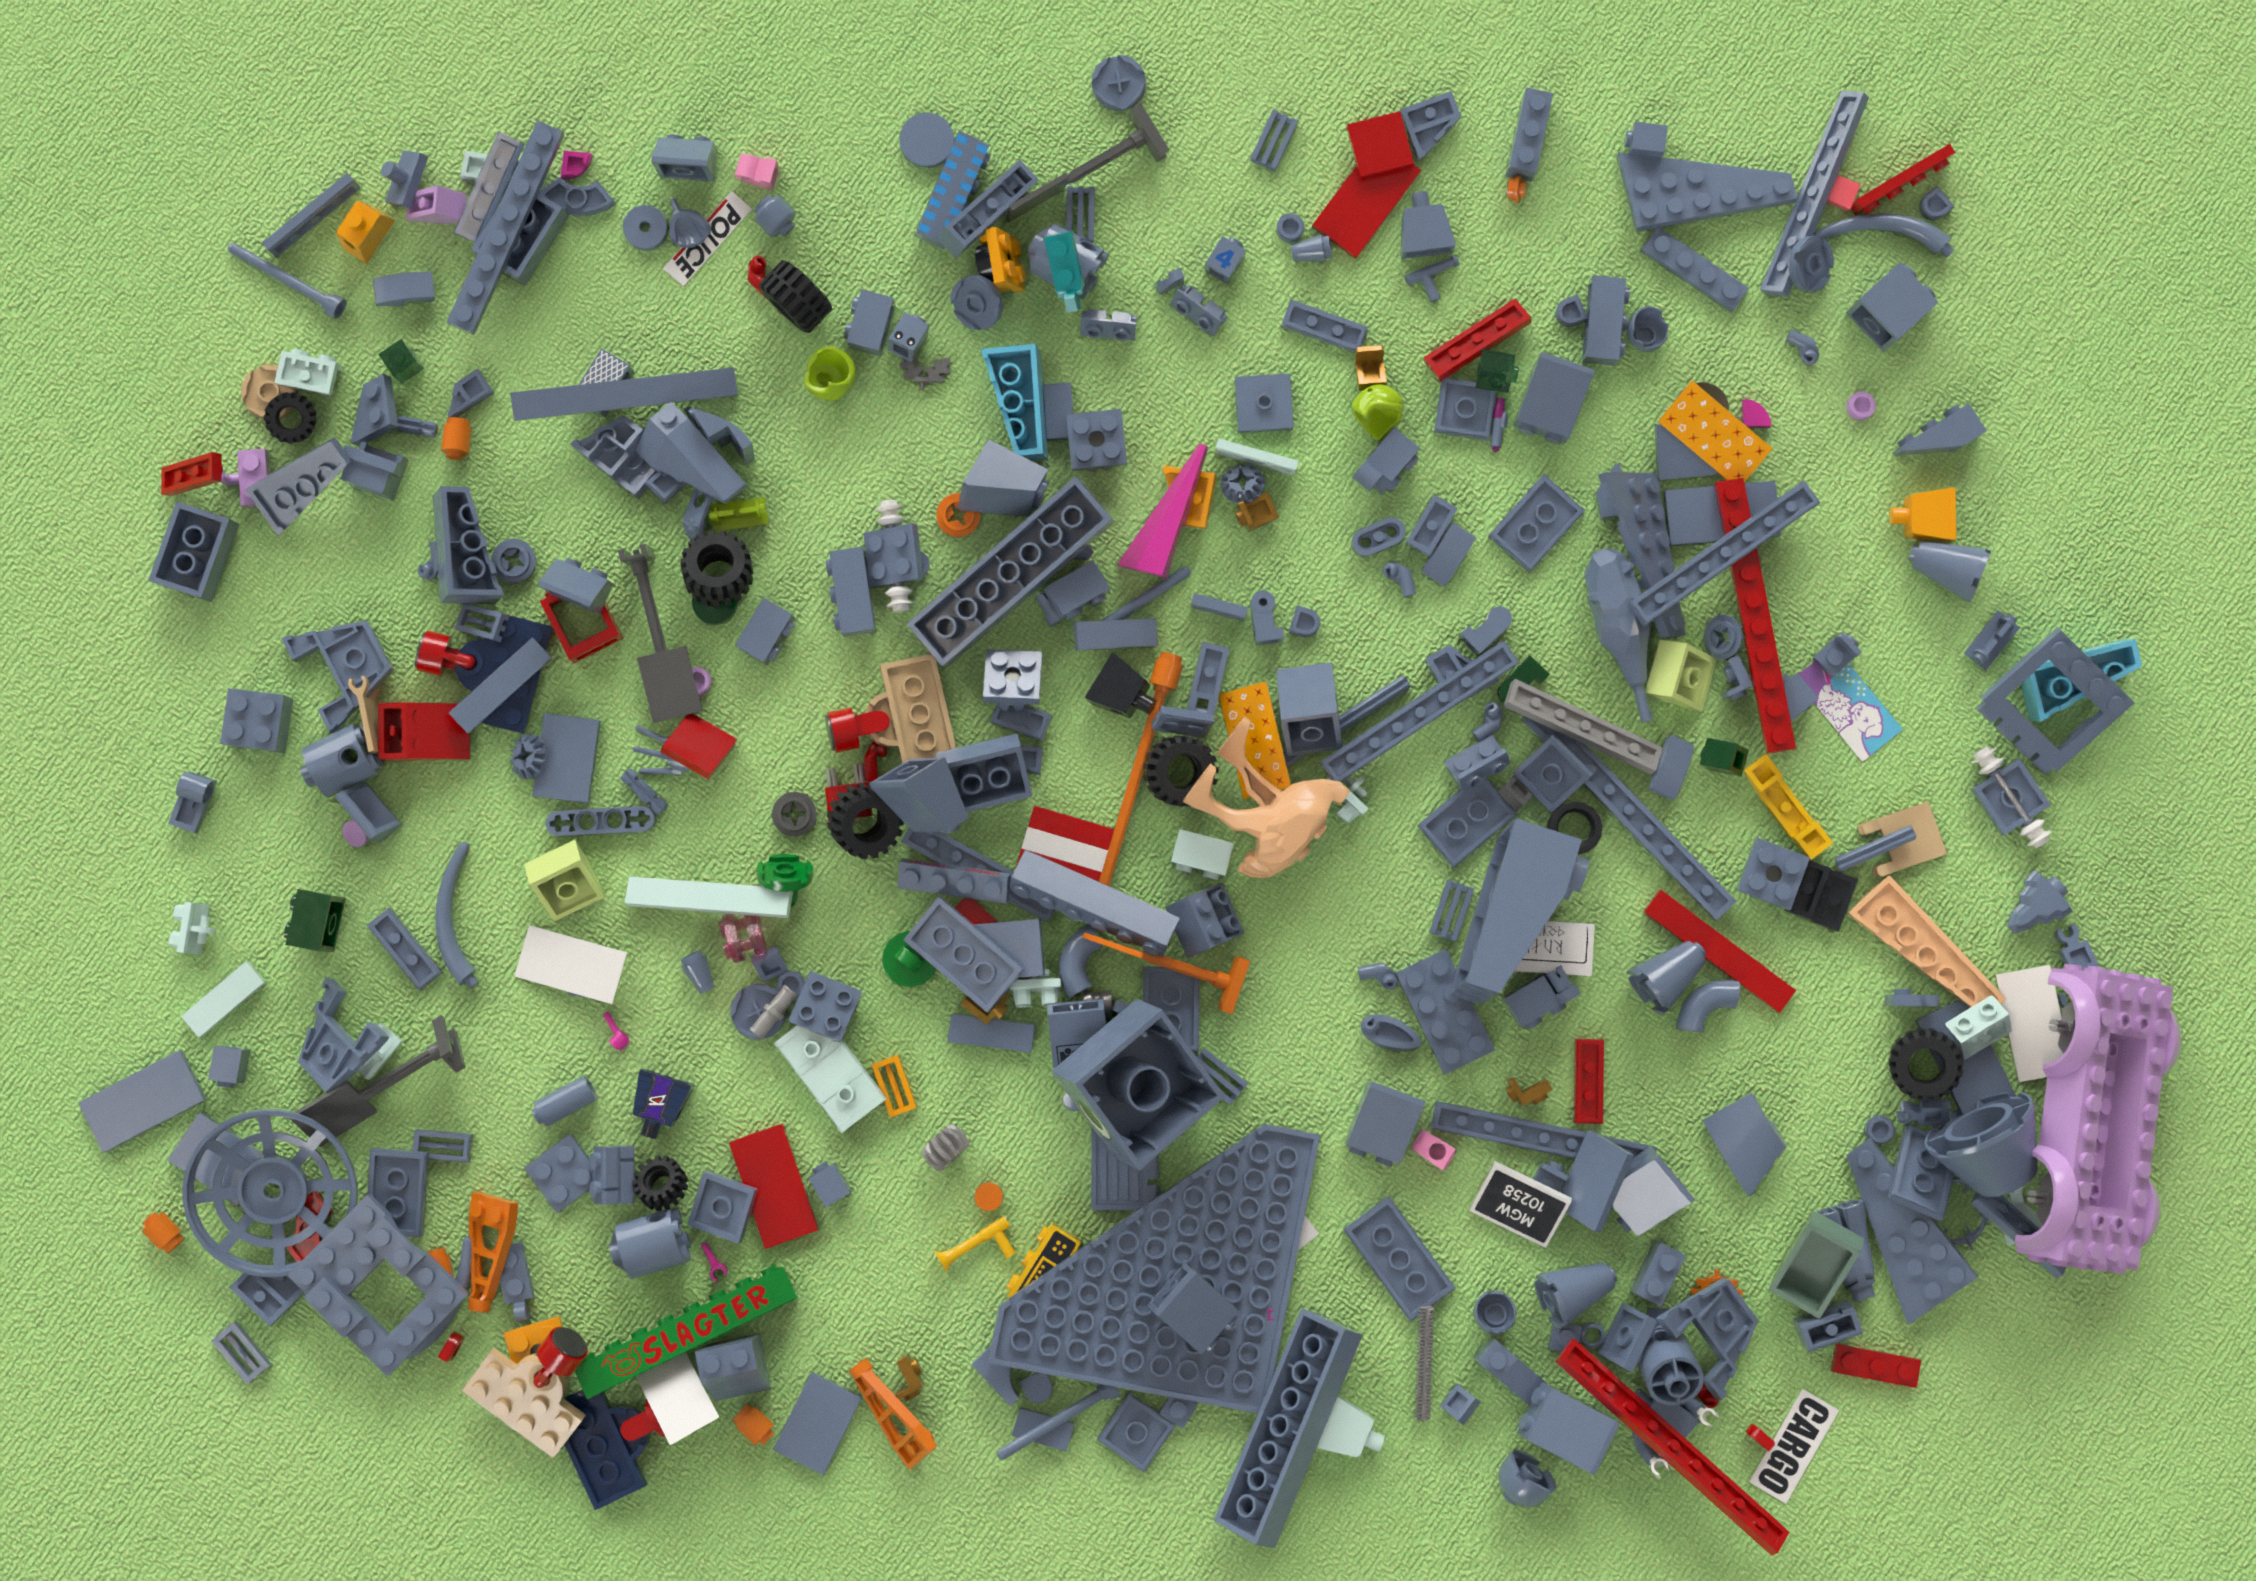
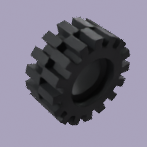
M286 392L277 395L269 402L265 408L264 421L266 429L270 431V435L273 438L279 439L278 441L293 444L303 441L313 432L317 423V413L312 402L306 399L307 397L295 392ZM293 407L300 412L302 420L298 427L290 429L281 424L279 415L284 408Z
M658 1155L655 1156L654 1162L649 1158L646 1160L648 1165L643 1166L641 1164L638 1167L641 1172L635 1171L634 1173L636 1180H632L633 1190L649 1209L653 1210L655 1208L656 1211H662V1206L666 1210L671 1209L670 1204L672 1202L676 1206L679 1204L677 1198L683 1199L685 1197L682 1190H688V1185L686 1184L688 1177L673 1158L670 1159L664 1155L662 1159ZM669 1176V1181L663 1188L652 1191V1186L657 1179Z

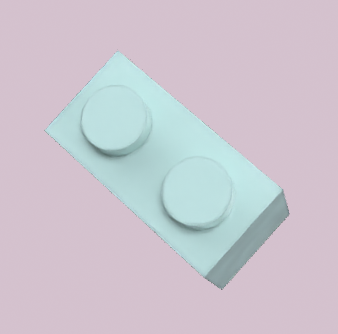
M1179 829L1171 863L1176 864V870L1191 873L1192 869L1203 871V877L1218 880L1219 876H1226L1234 843Z

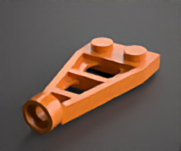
M481 1191L472 1192L468 1219L469 1238L471 1239V1294L468 1301V1310L489 1312L491 1311V1303L494 1300L515 1233L519 1203ZM485 1225L496 1228L499 1232L498 1240L493 1250L484 1246L483 1228ZM482 1257L493 1260L488 1277L483 1276Z
M865 1358L850 1369L849 1373L854 1378L855 1383L892 1448L910 1470L937 1447V1444L934 1442L931 1432L923 1427L918 1419L873 1373V1365L868 1358ZM880 1399L889 1407L887 1410L884 1408ZM892 1414L896 1415L907 1427L908 1433L904 1437L899 1434L891 1420Z

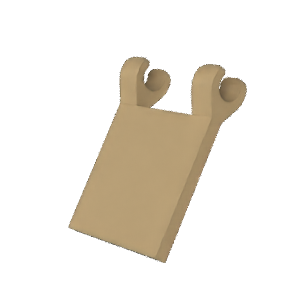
M361 676L363 684L359 688L355 687V681L351 678L348 681V686L358 698L368 752L378 755L377 701L381 693V686L369 697H366L370 685L368 678Z
M1928 801L1857 826L1860 835L1880 830L1881 836L1884 837L1906 826H1911L1916 834L1915 840L1887 852L1890 862L1873 867L1872 871L1875 877H1882L1947 854Z

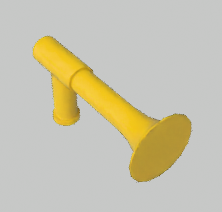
M1004 1216L948 1251L937 1252L933 1249L947 1274L950 1265L957 1258L993 1237L1005 1255V1259L1016 1253L1003 1233L1004 1230L1010 1227Z

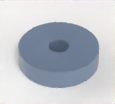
M640 205L630 210L625 216L623 232L628 242L634 248L641 251H651L659 248L665 242L668 236V223L662 212L650 205ZM645 224H649V231L642 232V226Z

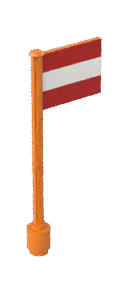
M1161 652L1160 658H1156L1149 683L1154 685L1153 690L1155 694L1153 698L1157 700L1154 710L1147 717L1115 829L1034 806L1016 867L1024 851L1027 850L1104 885H1110L1143 774V765L1146 763V756L1154 737L1155 730H1152L1151 721L1156 719L1155 715L1157 712H1160L1166 694L1169 695L1170 690L1176 691L1183 668L1181 664L1182 657L1168 652Z

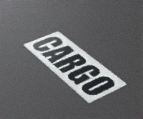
M1802 1389L1773 1439L1775 1441L1774 1447L1770 1451H1766L1749 1482L1786 1504L1839 1410Z

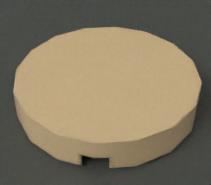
M265 364L259 366V368L248 373L242 383L241 397L245 406L253 415L263 420L265 408L274 397L286 392L298 393L299 391L298 389L283 387L274 383L278 369L277 365ZM284 408L280 412L279 419L285 417L294 408Z

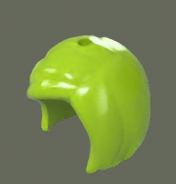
M837 347L819 348L807 363L804 384L813 396L826 401H837L845 396L855 382L856 369L854 361L846 352Z
M1382 384L1372 385L1364 389L1356 396L1351 406L1352 413L1358 423L1371 437L1380 441L1400 423L1404 408L1403 400L1398 392L1392 387Z

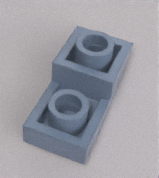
M432 272L399 273L373 279L376 306H404L405 302L434 301Z
M1452 522L1437 543V548L1422 567V573L1445 587L1466 556L1476 537Z
M1673 735L1665 738L1660 762L1656 772L1651 777L1650 791L1670 800L1676 798L1691 761L1694 749L1693 744Z

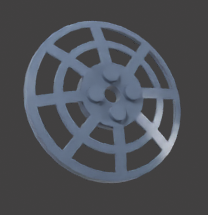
M259 1109L244 1112L216 1126L193 1152L186 1167L182 1185L186 1219L202 1247L229 1268L244 1274L260 1277L289 1275L302 1260L286 1264L285 1247L302 1242L315 1231L323 1239L332 1231L324 1221L331 1209L334 1191L350 1190L347 1214L358 1202V1183L355 1169L340 1141L327 1128L315 1120L299 1113L282 1109ZM270 1116L297 1120L314 1128L316 1132L307 1142L292 1134L273 1132ZM258 1118L260 1133L242 1139L231 1148L216 1140L222 1132L233 1125L248 1119ZM325 1138L333 1144L340 1154L347 1169L349 1179H332L327 1162L316 1150ZM274 1140L289 1142L301 1149L292 1160L276 1155ZM262 1141L264 1157L250 1163L237 1154L245 1147ZM209 1149L222 1157L214 1173L212 1190L194 1192L197 1167L203 1154ZM309 1156L319 1166L323 1179L307 1180L301 1165ZM231 1163L243 1173L239 1179L238 1186L222 1188L225 1170L228 1164ZM269 1183L277 1184L281 1190L280 1195L276 1197L270 1196L266 1192V1185ZM311 1191H325L323 1206L318 1216L305 1206L308 1194ZM238 1198L241 1207L246 1212L238 1223L228 1213L223 1200ZM214 1202L219 1218L230 1230L220 1244L215 1242L204 1228L197 1213L196 1204ZM296 1215L309 1225L300 1233L285 1237L284 1222L289 1221ZM254 1220L264 1224H272L273 1238L259 1237L246 1230ZM239 1238L255 1246L273 1248L274 1265L251 1263L235 1257L228 1251Z

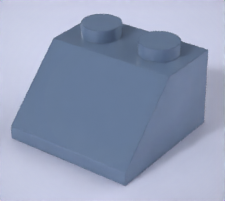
M670 134L667 135V138H658L651 162L660 178L715 182L717 147L714 141L707 137H694V140L683 139L679 135Z
M567 557L565 562L556 559L540 579L538 586L548 594L600 615L613 586V583L606 579L608 574L592 568L591 572L581 569V563Z

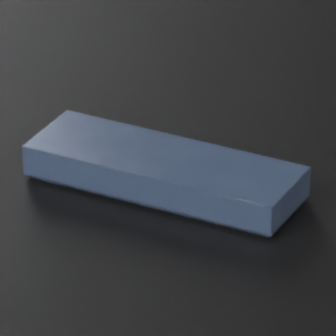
M1290 300L1281 325L1282 328L1352 353H1356V348L1362 346L1368 330L1367 326L1294 300Z
M1156 618L1074 622L1075 651L1158 646Z
M391 908L386 909L367 925L418 990H423L443 973Z
M951 1014L948 1042L1032 1052L1035 1024L992 1019L986 1025L977 1017Z

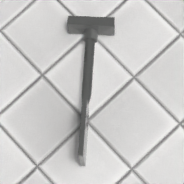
M1139 103L1130 110L1128 116L1137 130L1129 134L1127 139L1075 168L1068 175L1067 173L1062 174L1009 205L1006 215L1008 223L1065 190L1066 185L1081 180L1134 148L1137 150L1146 144L1156 162L1166 158L1167 155L1165 153L1169 152V148L1143 105Z
M641 544V553L639 550H634L632 555L630 552L621 549L618 550L621 562L631 565L633 576L637 578L655 648L654 654L639 657L637 661L653 723L700 712L703 709L687 646L668 650L666 647L648 577L650 570L647 561L656 558L652 547L647 544Z
M442 1015L432 1020L437 1041L428 1046L426 1051L362 1090H357L347 1080L297 1110L296 1113L315 1120L327 1128L335 1137H338L377 1113V1109L368 1101L369 1099L433 1060L438 1061L442 1058L456 1073L464 1069L466 1066L457 1031L455 1028L448 1031L445 1018ZM290 1119L307 1136L311 1137L316 1132L309 1125ZM325 1138V1139L319 1144V1147H321V1146H323L324 1144L328 1143L329 1140H328L327 1138Z

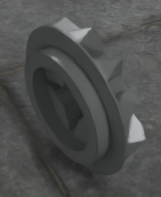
M789 792L779 797L772 809V819L776 828L783 834L797 837L808 833L815 825L816 807L807 795L800 792ZM793 802H795L798 811L806 812L805 815L798 817L796 826L792 818L783 816V814L792 811Z

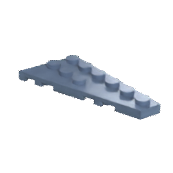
M1606 472L1599 474L1598 477L1601 484L1606 483L1611 497L1607 498L1610 508L1614 507L1620 520L1617 527L1631 563H1633V566H1638L1642 579L1638 580L1641 589L1647 590L1675 571L1656 473ZM1680 602L1654 619L1660 638H1677L1686 635L1684 629L1685 620L1682 616Z

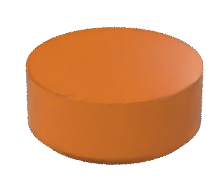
M986 1182L977 1188L975 1202L982 1210H995L1002 1203L1003 1192L997 1184Z

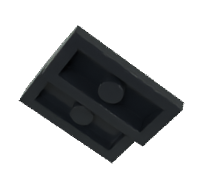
M1809 860L1791 910L1784 909V911L1839 932L1858 879Z

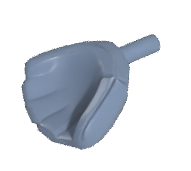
M675 198L671 199L670 204L674 210L670 220L671 242L683 248H692L702 244L711 233L709 222L697 211L680 209Z

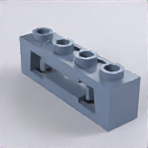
M1021 160L1017 161L946 225L937 239L955 258L959 257L986 232L985 229L992 227L1007 213L1009 205L1025 197L1039 179Z

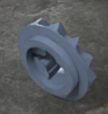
M1239 462L1237 466L1229 467L1228 471L1222 475L1220 485L1224 496L1234 503L1241 501L1249 503L1262 494L1265 487V479L1260 468H1255L1251 463L1243 465ZM1240 476L1245 477V490H1242V486L1238 483L1239 478H1241Z
M508 539L501 542L494 549L491 562L494 563L497 572L496 575L503 581L510 583L527 580L531 573L535 571L537 561L533 548L520 539ZM519 553L518 559L524 566L515 565L510 570L511 563L504 556L515 557Z
M1718 615L1707 624L1704 632V643L1706 649L1713 657L1728 659L1735 657V653L1742 649L1741 640L1745 637L1741 633L1743 626L1737 623V618L1728 615ZM1720 632H1728L1727 637L1730 642H1723L1724 637Z
M523 735L522 739L515 740L516 747L510 750L513 753V757L509 762L513 764L512 772L518 774L520 778L531 779L539 775L543 770L547 760V749L540 737L536 735ZM527 752L533 753L526 758V761L523 760L524 756L527 755Z

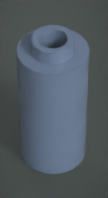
M584 1075L535 1101V1108L532 1109V1113L538 1124L544 1123L548 1127L598 1100V1096L592 1083Z

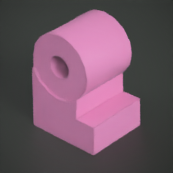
M740 154L734 177L754 186L774 190L780 167L776 159L767 157L762 159L749 154Z
M1423 1129L1420 1130L1410 1146L1412 1150L1442 1171L1446 1170L1457 1152L1455 1148Z

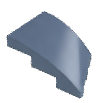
M691 406L684 408L694 426L701 430L711 445L718 442L722 448L731 442L745 465L755 460L752 442L738 427L721 417Z
M624 415L613 420L607 426L595 429L594 434L580 441L576 439L570 444L581 455L637 499L648 489L645 486V482L657 472L635 451L644 430Z
M1751 1093L1703 1120L1724 1160L1748 1196L1756 1192V1187L1763 1177L1770 1172L1775 1160L1781 1156L1787 1147L1775 1123L1767 1119L1755 1095Z

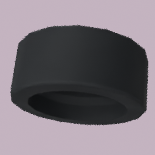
M1574 801L1563 804L1554 810L1548 819L1547 828L1559 832V822L1567 813L1577 812L1586 816L1590 822L1591 831L1588 839L1580 845L1579 855L1590 851L1597 845L1602 835L1603 826L1600 816L1594 808L1586 803Z

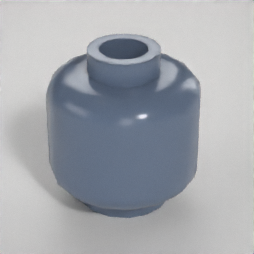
M768 195L754 209L756 212V223L771 237L779 234L784 237L795 227V224L792 222L796 215L795 211L781 196L771 197Z

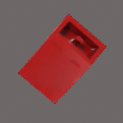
M378 703V759L385 762L470 760V734L449 714L459 703Z

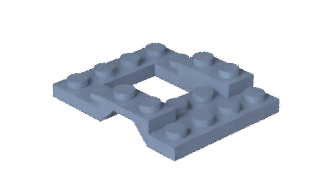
M367 1194L288 1275L306 1294L304 1299L343 1338L348 1337L386 1376L391 1375L469 1295L430 1253L414 1245L397 1228L391 1214L371 1194ZM384 1259L402 1277L407 1276L426 1295L391 1333L351 1295Z

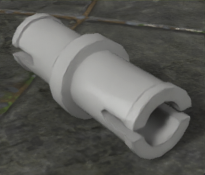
M786 985L782 986L783 988L770 1004H765L763 1007L765 1010L753 1026L749 1028L762 1040H764L775 1023L784 1018L783 1013L798 996Z

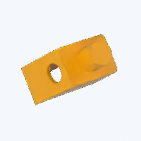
M356 201L339 226L336 234L343 250L367 264L395 220L372 205Z
M1955 487L1909 495L1904 499V508H1890V524H1904V535L1906 538L1944 544L1952 543L1956 540Z

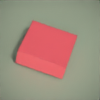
M1837 175L1826 203L1848 212L1852 207L1861 184Z

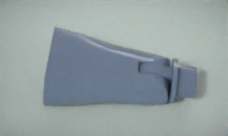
M1863 1199L1850 1200L1818 1210V1213L1865 1239L1861 1253L1842 1283L1847 1291H1851L1854 1302L1875 1296L1872 1286L1875 1283L1874 1265L1868 1241Z

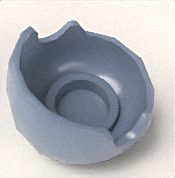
M1646 306L1640 308L1629 319L1626 328L1627 335L1636 349L1651 352L1659 349L1667 340L1669 324L1664 321L1662 310Z
M1487 1291L1475 1302L1473 1315L1476 1324L1481 1330L1490 1334H1502L1514 1325L1517 1311L1514 1301L1505 1293Z

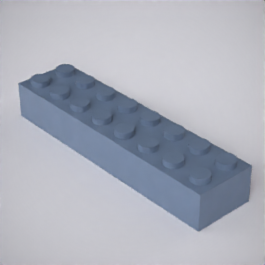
M1075 476L907 623L908 627L942 667H949L1116 521L1082 481Z
M1301 1308L1214 1518L1215 1522L1255 1545L1270 1548L1276 1547L1363 1336L1362 1334L1319 1313Z

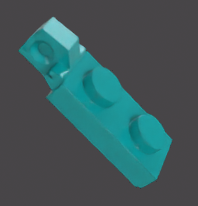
M1073 231L1045 236V246L1058 298H1064L1067 313L1078 311L1081 309L1079 295L1084 294L1083 287L1085 284Z

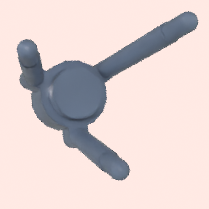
M636 725L635 727L637 731L661 743H665L667 738L642 726ZM637 746L633 747L634 752L666 759L667 766H672V768L639 769L640 774H674L681 776L682 772L689 773L690 771L689 768L660 751Z

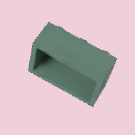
M1813 1210L1775 1272L1769 1290L1820 1319L1861 1253L1865 1239Z

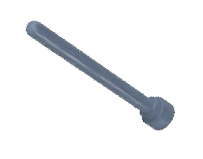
M235 243L228 245L229 253L321 304L325 314L337 319L344 312L347 301L337 294L325 295Z
M1182 567L1168 576L1167 579L1162 580L1101 621L1123 620L1189 577L1190 569Z
M1099 1384L1096 1386L1097 1390L997 1451V1457L1001 1460L1008 1458L1102 1399L1104 1401L1108 1399L1112 1401L1121 1394L1117 1387Z

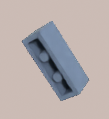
M1526 87L1520 103L1505 176L1516 178V175H1522V180L1532 182L1538 168L1553 93Z
M1593 275L1590 279L1586 308L1588 320L1585 322L1582 363L1615 366L1619 358H1623L1625 342L1621 341V333L1627 327V314H1623L1624 304H1628L1630 288L1626 287V278Z
M863 547L829 551L830 559L826 560V569L828 576H833L834 586L830 587V596L832 603H837L838 614L833 615L836 631L841 630L843 637L877 632L865 550Z

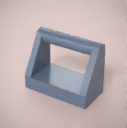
M362 782L345 789L335 796L371 841L381 843L402 826L401 822L367 782Z

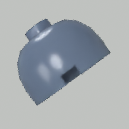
M1521 1450L1511 1452L1503 1461L1498 1473L1499 1484L1504 1498L1513 1505L1518 1504L1523 1507H1535L1548 1499L1556 1489V1482L1548 1470L1543 1473L1535 1466L1540 1463L1536 1458Z

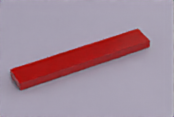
M1659 890L1643 911V913L1683 943L1686 941H1690L1693 944L1695 942L1699 943L1706 952V960L1734 981H1739L1742 987L1777 1013L1783 1010L1796 992L1793 987L1664 891Z

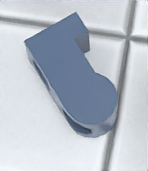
M1265 590L1256 592L1250 602L1256 646L1280 643L1284 640L1283 627L1275 628L1274 596Z
M1495 607L1490 610L1486 615L1485 622L1475 631L1468 626L1458 637L1478 656L1509 627L1512 615L1505 607Z

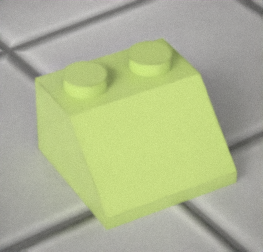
M1660 640L1654 654V661L1647 679L1645 693L1658 700L1702 712L1717 659L1688 643Z
M575 840L524 864L529 885L553 921L559 920L604 898V893L596 876Z

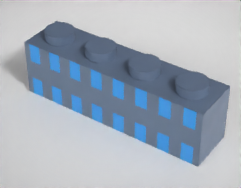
M962 131L957 133L914 237L943 250L945 249V246L937 237L946 225L969 206L965 202L969 193L975 194L980 183V179L976 178L979 169L986 168L991 154L987 153L989 144Z

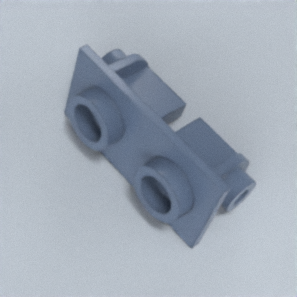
M1183 284L1180 289L1176 290L1170 305L1178 313L1185 315L1195 322L1202 330L1215 336L1220 325H1223L1228 318L1225 310L1211 300L1203 306L1201 303L1205 296L1191 285L1187 287Z
M1088 308V311H1082L1080 336L1135 341L1137 316H1133L1131 312L1113 311L1112 320L1106 319L1107 311Z
M1998 610L1964 654L1986 671L2020 627L2015 624L2017 619L2011 614L2005 616Z

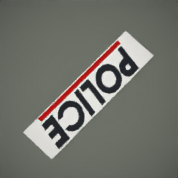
M731 191L706 219L711 226V233L706 240L692 248L681 247L663 269L684 286L752 208Z

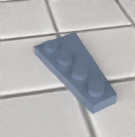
M334 437L253 483L245 490L279 536L351 460Z

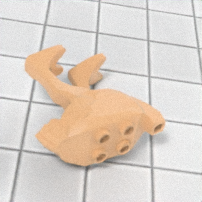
M1244 716L1217 754L1239 770L1247 793L1258 802L1260 807L1236 810L1215 801L1212 795V783L1216 767L1211 763L1189 791L1183 802L1195 809L1219 818L1234 831H1246L1255 836V849L1244 855V861L1239 864L1238 872L1248 877L1266 878L1291 866L1295 860L1299 862L1303 860L1310 850L1309 842L1313 837L1318 840L1327 828V822L1325 821L1331 802L1334 801L1341 805L1350 793V790L1341 782L1327 779L1302 781L1290 785L1283 791L1261 776L1245 757L1246 737L1251 722L1250 719Z

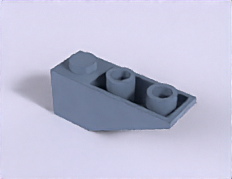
M1969 403L1962 408L1956 404L1943 413L1946 418L1937 423L1933 419L1920 428L1923 433L1914 438L1910 434L1897 442L1899 448L1892 453L1894 456L1957 451L1987 430Z

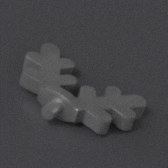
M915 357L912 363L903 359L904 362L899 364L900 369L908 370L903 373L904 378L913 379L914 383L920 384L919 389L924 390L925 385H932L933 382L939 384L944 382L943 377L940 375L948 376L950 374L948 367L951 362L949 358H944L941 362L935 359L934 370L930 366L926 367L927 377L920 376L924 370L922 365H918L917 368L915 367L918 363L917 357Z

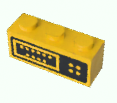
M1052 1223L1050 1228L1044 1226L1036 1238L1040 1242L1035 1252L1029 1250L1021 1262L1025 1268L1020 1276L1014 1273L1007 1284L1006 1289L1010 1291L1007 1298L1074 1254L1081 1244V1240L1055 1223Z

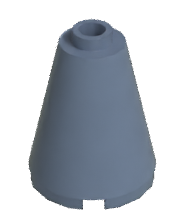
M1921 541L1919 546L1913 545L1908 560L1913 562L1912 568L1964 601L1971 603L1991 550Z
M1686 941L1631 967L1627 971V974H1631L1628 980L1644 1003L1652 1002L1655 1005L1652 1010L1659 1015H1664L1706 963V952L1699 943L1695 942L1693 944L1690 941Z
M1601 1262L1540 1273L1536 1275L1538 1280L1534 1281V1286L1542 1309L1548 1308L1552 1314L1548 1319L1555 1327L1562 1328L1613 1290L1617 1276L1610 1265L1607 1266Z

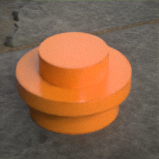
M1516 175V178H1509L1507 198L1508 200H1514V203H1520L1521 198L1526 197L1527 181H1522V175Z

